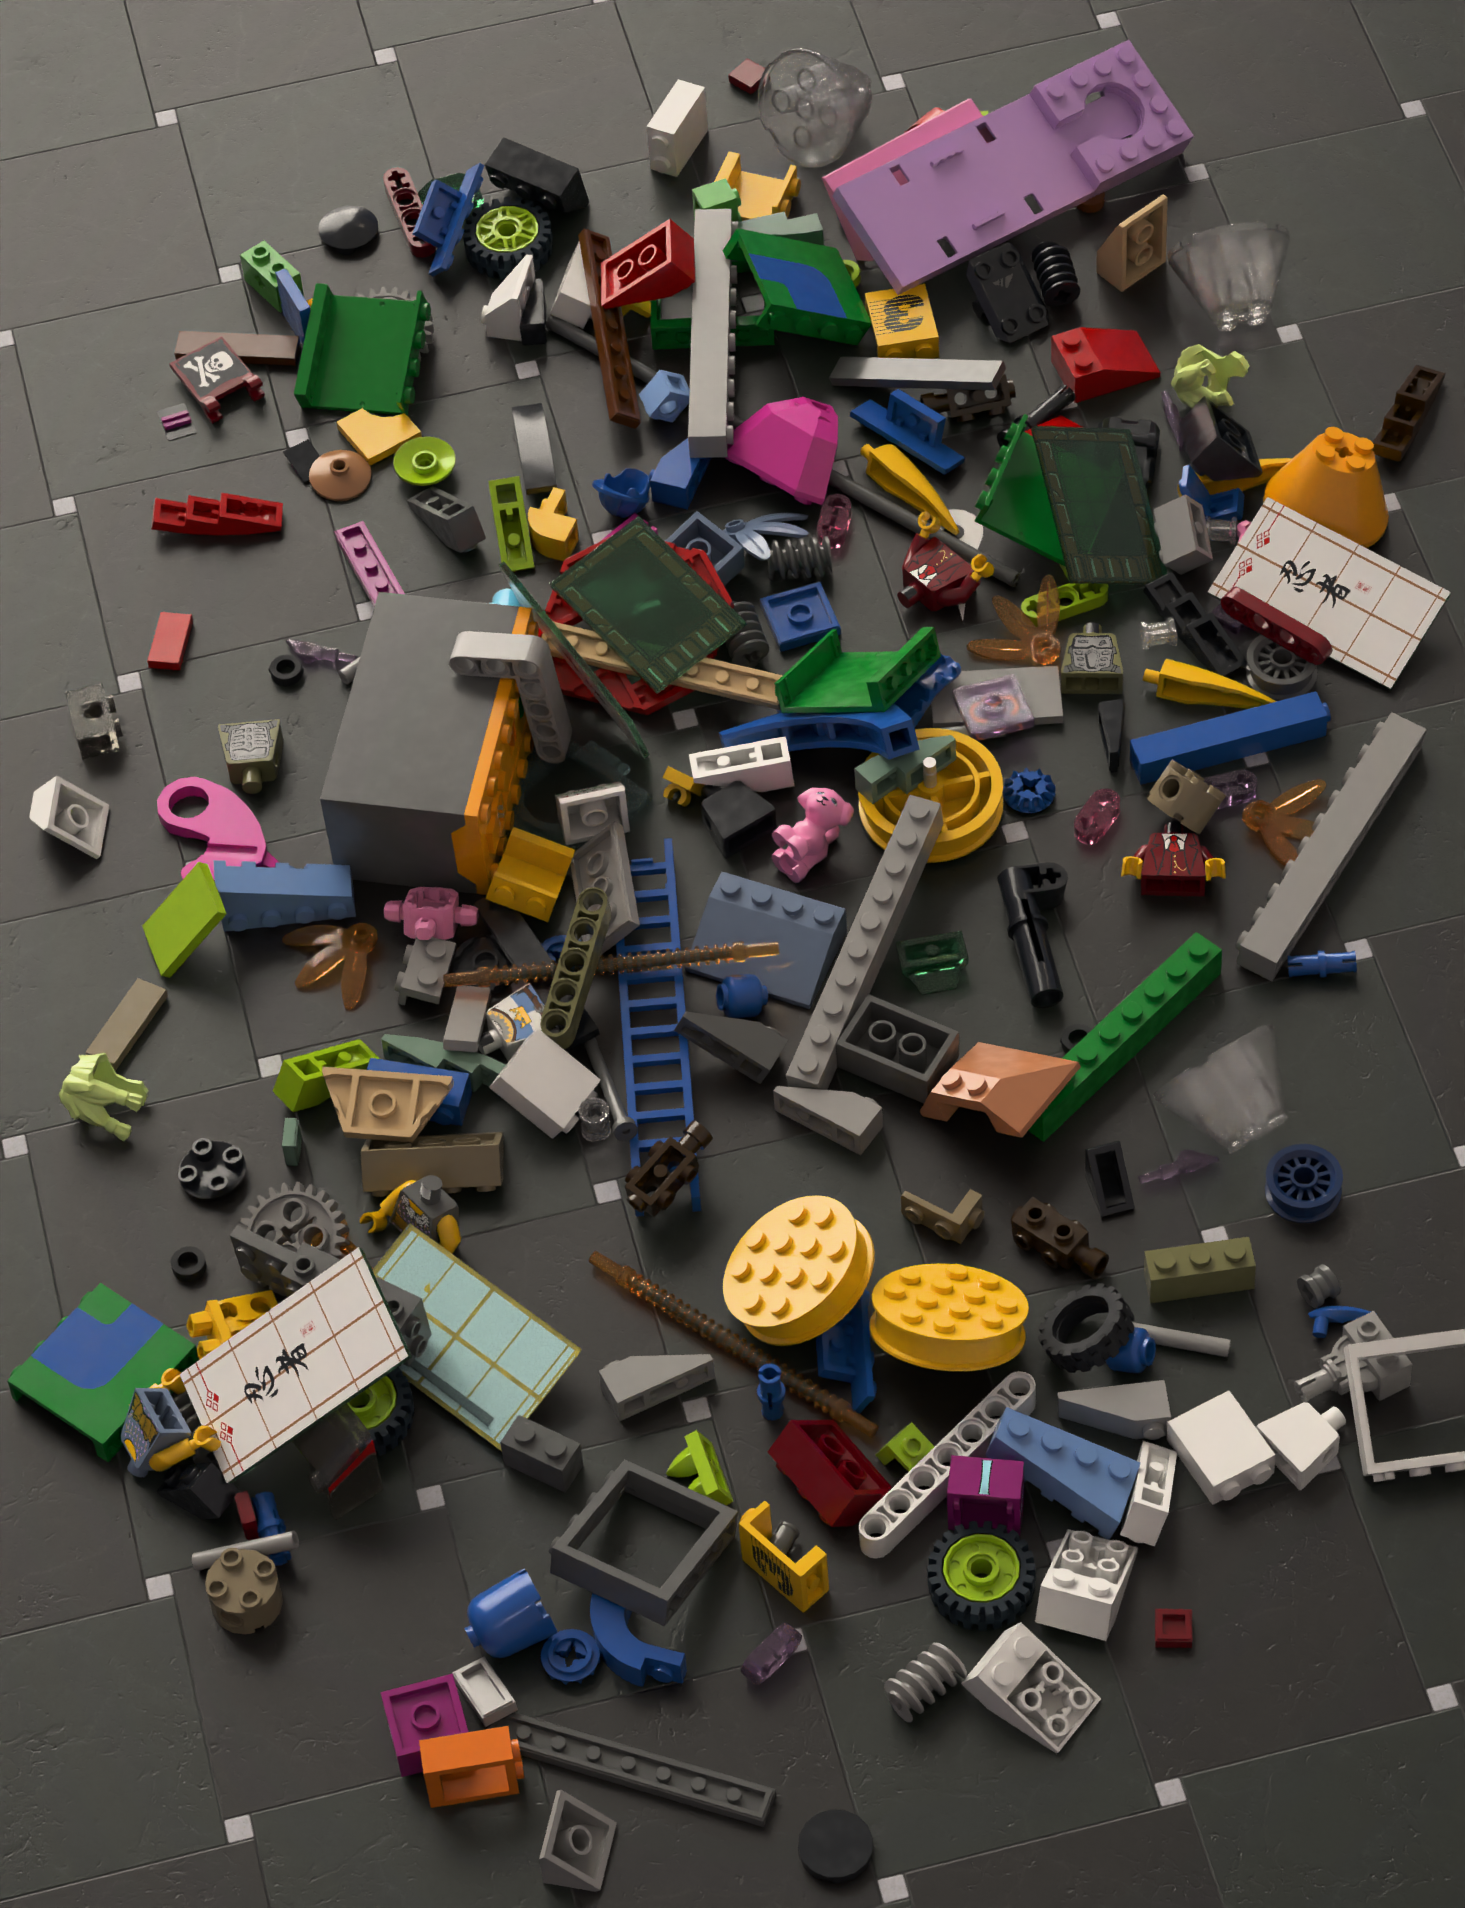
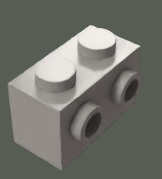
M1185 494L1154 509L1156 519L1154 529L1159 537L1161 546L1159 555L1166 567L1182 575L1213 560L1203 506Z

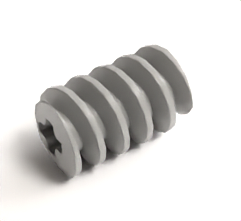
M934 1642L929 1646L928 1652L923 1651L918 1655L917 1661L912 1660L909 1662L906 1670H899L895 1675V1679H888L884 1684V1689L893 1709L904 1721L910 1723L913 1720L909 1711L910 1708L921 1714L924 1711L923 1705L920 1702L921 1699L932 1705L935 1702L932 1690L938 1695L943 1696L946 1690L942 1682L945 1681L949 1686L954 1687L957 1681L953 1673H957L960 1677L965 1678L967 1671L961 1660L950 1649Z

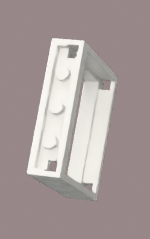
M1465 1329L1348 1344L1343 1348L1363 1477L1373 1476L1374 1482L1395 1479V1472L1409 1471L1410 1477L1430 1475V1468L1445 1466V1472L1465 1470V1451L1375 1463L1359 1360L1465 1346Z

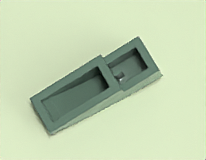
M784 211L738 222L739 229L824 245L823 228L817 213L787 219Z
M952 735L927 738L918 741L920 750L889 760L880 754L872 757L854 768L855 788L872 804L897 787L907 795L917 788L919 783L924 781L923 760L925 758L932 757L936 760L937 773L956 760V739Z

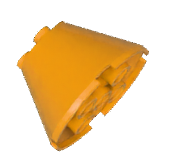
M1337 427L1326 428L1325 433L1317 436L1271 477L1264 491L1263 502L1269 497L1365 548L1372 546L1380 540L1385 533L1389 519L1373 451V442L1367 438H1359L1353 434L1343 432Z

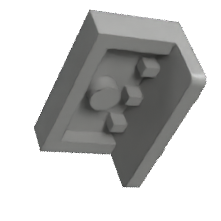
M416 937L413 946L407 945L403 958V964H406L407 968L405 972L399 971L394 991L400 992L398 1004L405 1005L407 997L439 1004L456 943L434 937L430 940H419Z

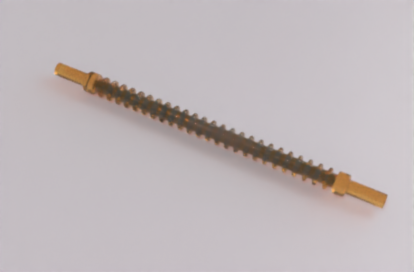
M743 941L733 942L732 946L724 943L723 947H718L717 944H714V948H709L708 945H705L704 949H699L698 946H695L694 950L685 947V951H680L679 948H676L675 952H671L667 948L665 953H661L658 949L656 954H651V951L648 950L646 955H642L638 951L636 956H632V953L628 952L626 957L619 953L618 957L613 958V955L609 954L607 959L600 955L595 973L600 972V975L604 976L606 971L613 975L616 970L623 974L626 969L633 973L634 969L642 972L643 968H648L649 971H652L653 967H657L658 970H662V966H667L668 969H671L672 965H677V968H681L682 964H686L687 967H691V963H696L699 967L701 962H705L709 966L711 961H715L719 965L721 960L728 964L729 960L732 959L735 963L745 962L746 958L780 955L779 942L745 945ZM551 960V964H546L545 961H542L541 965L532 962L531 966L522 963V967H518L514 963L512 968H508L504 964L502 969H498V966L495 965L491 970L488 966L478 967L477 971L443 974L444 987L478 984L480 988L490 987L491 983H495L496 986H499L500 982L509 985V981H514L515 984H518L519 980L528 983V979H533L534 982H537L538 978H542L546 982L548 977L554 978L558 963L555 960ZM574 965L569 971H580L583 965Z
M594 1251L591 1254L589 1263L615 1278V1283L624 1289L629 1287V1292H637L638 1298L645 1296L646 1303L653 1301L654 1308L660 1307L662 1313L668 1312L669 1317H676L678 1323L685 1321L684 1325L686 1328L693 1326L692 1330L694 1333L701 1331L700 1335L702 1338L709 1336L708 1340L710 1343L717 1341L716 1345L718 1348L725 1346L724 1350L726 1353L733 1351L734 1358L741 1356V1362L746 1363L749 1361V1367L754 1368L757 1366V1372L765 1364L777 1365L781 1370V1382L785 1388L789 1386L791 1393L797 1391L799 1398L806 1397L807 1403L814 1402L815 1408L822 1407L824 1414L830 1412V1417L837 1422L845 1421L870 1438H873L877 1433L879 1426L852 1410L851 1404L844 1399L837 1400L835 1394L829 1396L827 1389L820 1390L819 1384L812 1385L810 1378L804 1380L802 1373L796 1375L794 1368L788 1370L786 1363L779 1365L780 1360L778 1358L771 1360V1354L763 1355V1349L755 1350V1344L747 1345V1339L739 1340L737 1333L731 1335L729 1328L723 1330L721 1323L715 1325L713 1318L707 1320L705 1313L699 1315L697 1308L691 1310L689 1303L683 1305L681 1298L675 1300L673 1293L667 1295L666 1289L659 1290L658 1284L651 1285L650 1279L644 1280L642 1274L636 1275V1271L628 1265L622 1267L598 1251Z

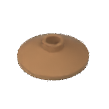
M334 450L321 455L314 461L309 471V480L313 490L321 497L332 501H347L358 497L368 488L371 482V468L366 459L358 453L349 450Z

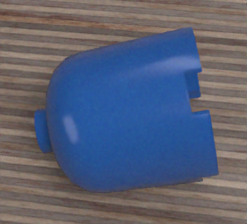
M525 1568L478 1594L468 1605L467 1616L470 1625L464 1629L474 1648L481 1645L485 1652L494 1658L511 1656L558 1633L541 1601L535 1604V1602L541 1600V1597Z

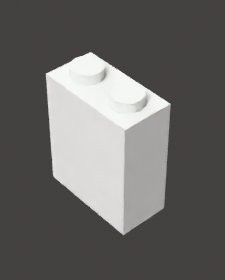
M677 80L647 125L650 169L678 177L708 131L705 87Z
M537 1028L526 1038L489 1088L553 1139L561 1131L567 1134L579 1120L575 1113L580 1107L586 1109L595 1099L598 1093L594 1091V1088L601 1079Z
M1230 1391L1167 1422V1441L1173 1450L1177 1452L1178 1457L1212 1505L1221 1500H1231L1244 1488L1252 1484H1262L1274 1474L1275 1453Z

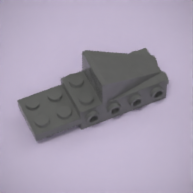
M239 1225L230 1234L241 1273L253 1282L261 1281L270 1285L276 1293L282 1296L289 1297L340 1261V1259L305 1242L302 1243L295 1253ZM371 1274L408 1354V1357L399 1363L409 1367L416 1357H420L424 1353L428 1339L432 1335L422 1298Z

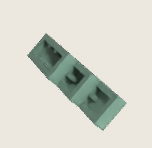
M384 1034L381 1038L385 1059L469 1073L473 1092H476L482 1083L490 1086L506 1066L504 1063L477 1052L444 1050L443 1042Z

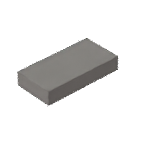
M485 1657L452 1672L456 1685L485 1727L518 1710L515 1700Z

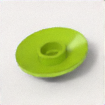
M418 437L407 441L397 450L393 464L396 474L403 481L412 485L427 486L446 479L455 467L456 458L454 450L444 440L435 437Z

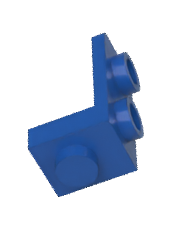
M1190 465L1183 466L1182 479L1179 480L1180 492L1182 496L1186 494L1203 506L1207 528L1242 519L1245 495L1240 488L1210 495Z

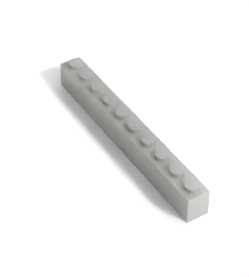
M695 209V282L693 283L688 424L690 458L727 457L728 444H734L733 425H728V421H734V402H729V398L735 397L734 379H729V375L735 374V356H730V352H736L735 333H730L731 329H736V310H731V306H737V289L732 288V284H737V265H732V262L737 261L726 259L722 251L738 228V221H732L731 209Z
M1393 712L1390 713L1385 723L1379 721L1371 737L1373 739L1370 746L1364 744L1357 757V762L1359 763L1355 768L1349 767L1342 780L1343 788L1341 791L1335 790L1332 793L1327 804L1328 811L1326 814L1320 813L1317 816L1312 827L1313 834L1310 838L1305 836L1297 850V859L1295 861L1291 859L1288 861L1281 876L1284 879L1280 885L1277 883L1273 884L1266 898V901H1268L1265 908L1259 907L1251 921L1253 927L1249 932L1244 930L1235 946L1239 950L1236 964L1273 981L1286 961L1287 956L1290 955L1418 755L1427 729Z
M909 795L786 1073L788 1087L828 1089L837 1069L836 1043L872 989L944 824L941 803Z

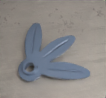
M776 513L764 515L748 522L737 519L728 522L722 531L742 545L749 554L764 561L768 560L771 554L767 542L760 534L796 538L806 537L809 534L806 530L782 522L805 520L808 518V515Z

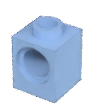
M659 370L639 396L649 417L656 420L673 422L689 404L690 389L683 375Z

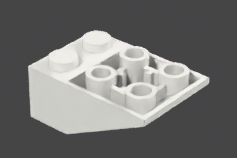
M1068 1529L1041 1584L1035 1622L1106 1641L1116 1620L1138 1547L1127 1545L1120 1540H1108L1092 1536L1085 1531Z
M1021 1622L1004 1630L961 1683L988 1710L1055 1753H1059L1101 1700L1084 1681Z

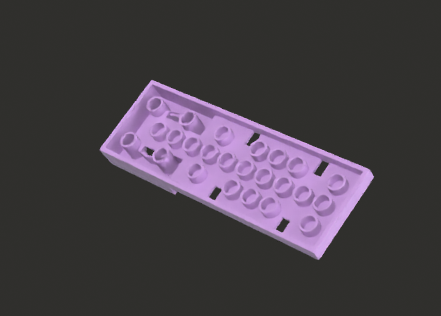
M1127 40L1036 84L1030 94L837 187L832 197L897 295L1183 153L1194 135L1130 40ZM1099 91L1101 98L1086 105L1085 100L1087 96ZM987 127L995 140L986 143L979 130ZM901 170L908 183L900 186L892 174L893 172ZM1032 195L1042 211L1034 214L1024 198ZM943 238L956 253L949 258L937 242Z

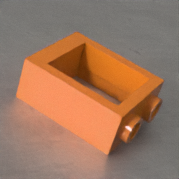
M508 1726L419 1740L423 1774L431 1808L520 1794L518 1779L525 1778L519 1741L518 1739L511 1740Z

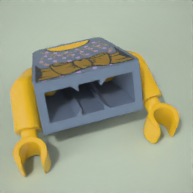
M169 1368L165 1370L161 1378L162 1383L159 1385L155 1383L149 1388H135L121 1432V1440L131 1457L127 1469L134 1476L145 1477L148 1471H166L176 1463L196 1454L195 1449L199 1447L213 1452L221 1446L220 1440L211 1437L217 1431L204 1425L198 1427L194 1433V1439L189 1440L191 1431L169 1393V1390L176 1394L186 1391L180 1377L181 1372L177 1369Z

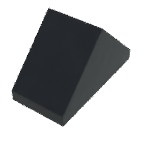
M1120 1141L1085 1149V1178L1100 1216L1103 1217L1134 1209L1135 1206Z

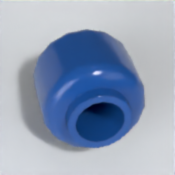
M754 974L726 976L722 984H718L716 989L717 1007L729 1018L756 1017L760 1014L762 1006L768 1002L767 987L761 985L759 978Z
M1134 1327L1133 1333L1128 1335V1343L1118 1349L1119 1353L1114 1358L1109 1357L1106 1359V1364L1111 1370L1141 1373L1147 1366L1152 1365L1156 1352L1155 1340L1150 1338V1334L1146 1329Z

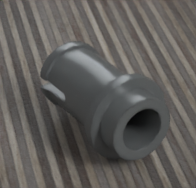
M783 1521V1523L780 1522L778 1524V1528L769 1541L786 1555L800 1533L793 1524Z

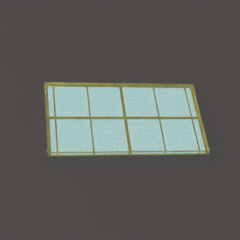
M409 1223L370 1272L372 1275L422 1298L432 1335L428 1339L424 1353L420 1357H416L409 1367L401 1363L396 1364L402 1370L403 1376L405 1375L408 1382L501 1452L500 1442L517 1416L520 1415L528 1419L582 1351L572 1341L411 1223Z

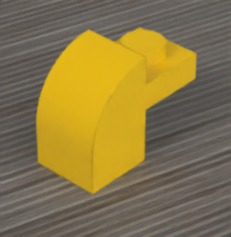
M553 487L548 499H543L540 509L530 507L528 510L530 540L533 547L540 554L560 561H564L571 556L579 540L577 519L565 516L567 513L565 490Z

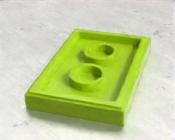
M198 862L142 926L161 976L170 978L227 914L208 864Z

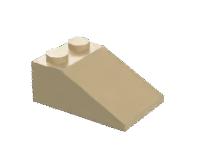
M1164 194L1120 223L1097 251V273L1121 292L1166 262L1168 197Z

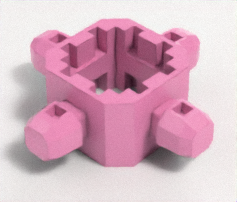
M416 887L408 891L404 903H402V900L389 901L384 906L385 919L398 923L404 920V935L413 939L417 937L419 940H430L432 937L442 940L453 938L458 924L461 927L474 926L477 924L479 917L478 908L465 904L459 907L458 892L441 887Z

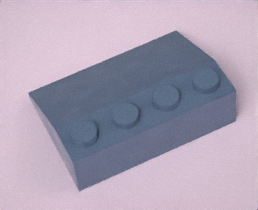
M721 872L709 895L690 953L734 951L735 953L718 958L712 957L687 961L685 971L722 982L729 975L754 974L759 978L761 985L767 987L768 997L810 1009L847 933L846 909Z

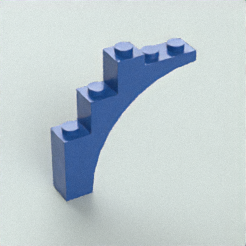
M893 704L885 712L782 713L780 708V710H777V714L719 732L722 748L786 736L788 751L846 747L875 752L889 760L920 750L912 718L896 704Z

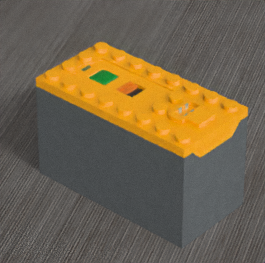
M386 592L378 593L320 796L333 864L350 865L352 880L411 887H441L453 889L456 892L487 895L494 873L499 866L500 856H503L508 842L506 837L507 830L511 831L513 829L514 811L512 810L514 804H519L521 786L519 783L521 778L525 779L528 768L526 755L527 753H532L534 741L515 679L460 675L450 668L449 660L457 635L464 631L538 636L539 625L538 622L533 620L532 608Z

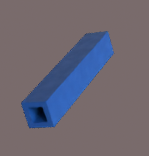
M1316 691L1132 739L1130 740V762L1140 785L1157 781L1172 759L1186 769L1189 768L1195 771L1326 736L1327 722L1331 721L1330 710L1327 703L1321 702Z

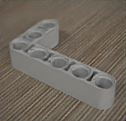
M474 631L459 633L449 660L450 668L454 672L465 676L515 679L538 756L548 763L563 762L571 740L572 727L547 642L543 638L534 635Z

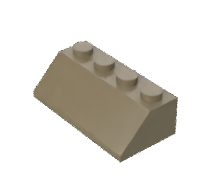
M503 1132L417 1136L413 1143L366 1139L361 1149L363 1192H372V1196H388L403 1183L409 1180L418 1181L428 1175L439 1177L442 1180V1189L446 1193L461 1192V1187H475V1191L478 1192L494 1191L496 1186H501L503 1182Z

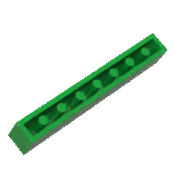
M1197 932L1181 945L1062 1057V1059L1079 1062L1081 1068L1028 1131L1043 1142L1221 974L1222 949Z

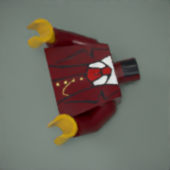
M924 511L918 517V525L922 529L920 533L915 534L902 565L904 589L898 592V599L906 608H910L920 601L931 611L964 604L981 584L980 578H987L993 575L994 566L987 562V558L982 554L974 556L970 565L935 536L931 539L928 538L930 534L936 533L940 529L941 523L937 517H934L932 523L926 526L930 514Z
M1175 821L1165 824L1164 833L1151 834L1148 844L1142 845L1133 856L1124 857L1122 862V877L1131 875L1136 876V879H1141V895L1205 896V874L1207 881L1215 877L1226 879L1225 861L1220 858H1214L1207 847L1199 844L1196 834L1184 833V826Z

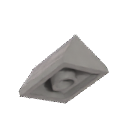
M563 1790L556 1791L539 1858L543 1883L594 1892L600 1891L617 1822Z

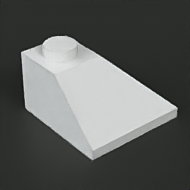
M526 255L492 293L488 306L484 305L481 320L483 324H486L487 337L522 341L520 323L535 280L533 255Z
M55 776L34 791L29 816L32 821L44 831L91 857L98 859L101 856L109 804L59 776Z

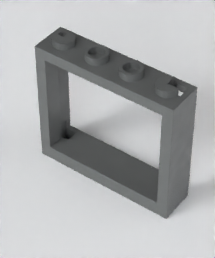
M624 1459L615 1471L611 1470L607 1474L601 1489L589 1496L583 1511L579 1515H573L564 1534L561 1537L557 1536L552 1541L548 1552L551 1554L550 1573L665 1626L735 1537L738 1511ZM624 1492L706 1529L661 1588L578 1550Z

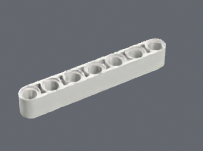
M1021 1371L1009 1374L862 1517L859 1522V1541L861 1551L866 1556L881 1558L887 1555L947 1496L950 1466L942 1464L951 1462V1455L987 1457L985 1454L996 1424L999 1419H992L990 1417H1001L1006 1407L1027 1416L1033 1412L1036 1404V1384L1030 1374ZM1015 1393H1024L1025 1395H1023V1396H1016V1395H1014V1394H1015ZM976 1439L978 1441L971 1443L967 1442L966 1440ZM920 1486H929V1487H931V1488L926 1489V1490H922V1489H919L918 1487H920ZM902 1509L906 1512L899 1514L893 1511ZM873 1533H880V1534H882L880 1537H871V1536H869L870 1534H873Z

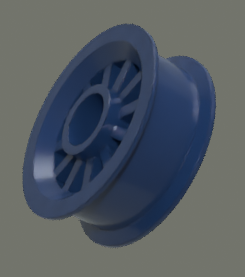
M1295 1144L1278 1151L1267 1165L1266 1200L1272 1210L1286 1220L1297 1223L1320 1221L1332 1214L1340 1203L1343 1182L1342 1168L1338 1160L1330 1152L1319 1146Z

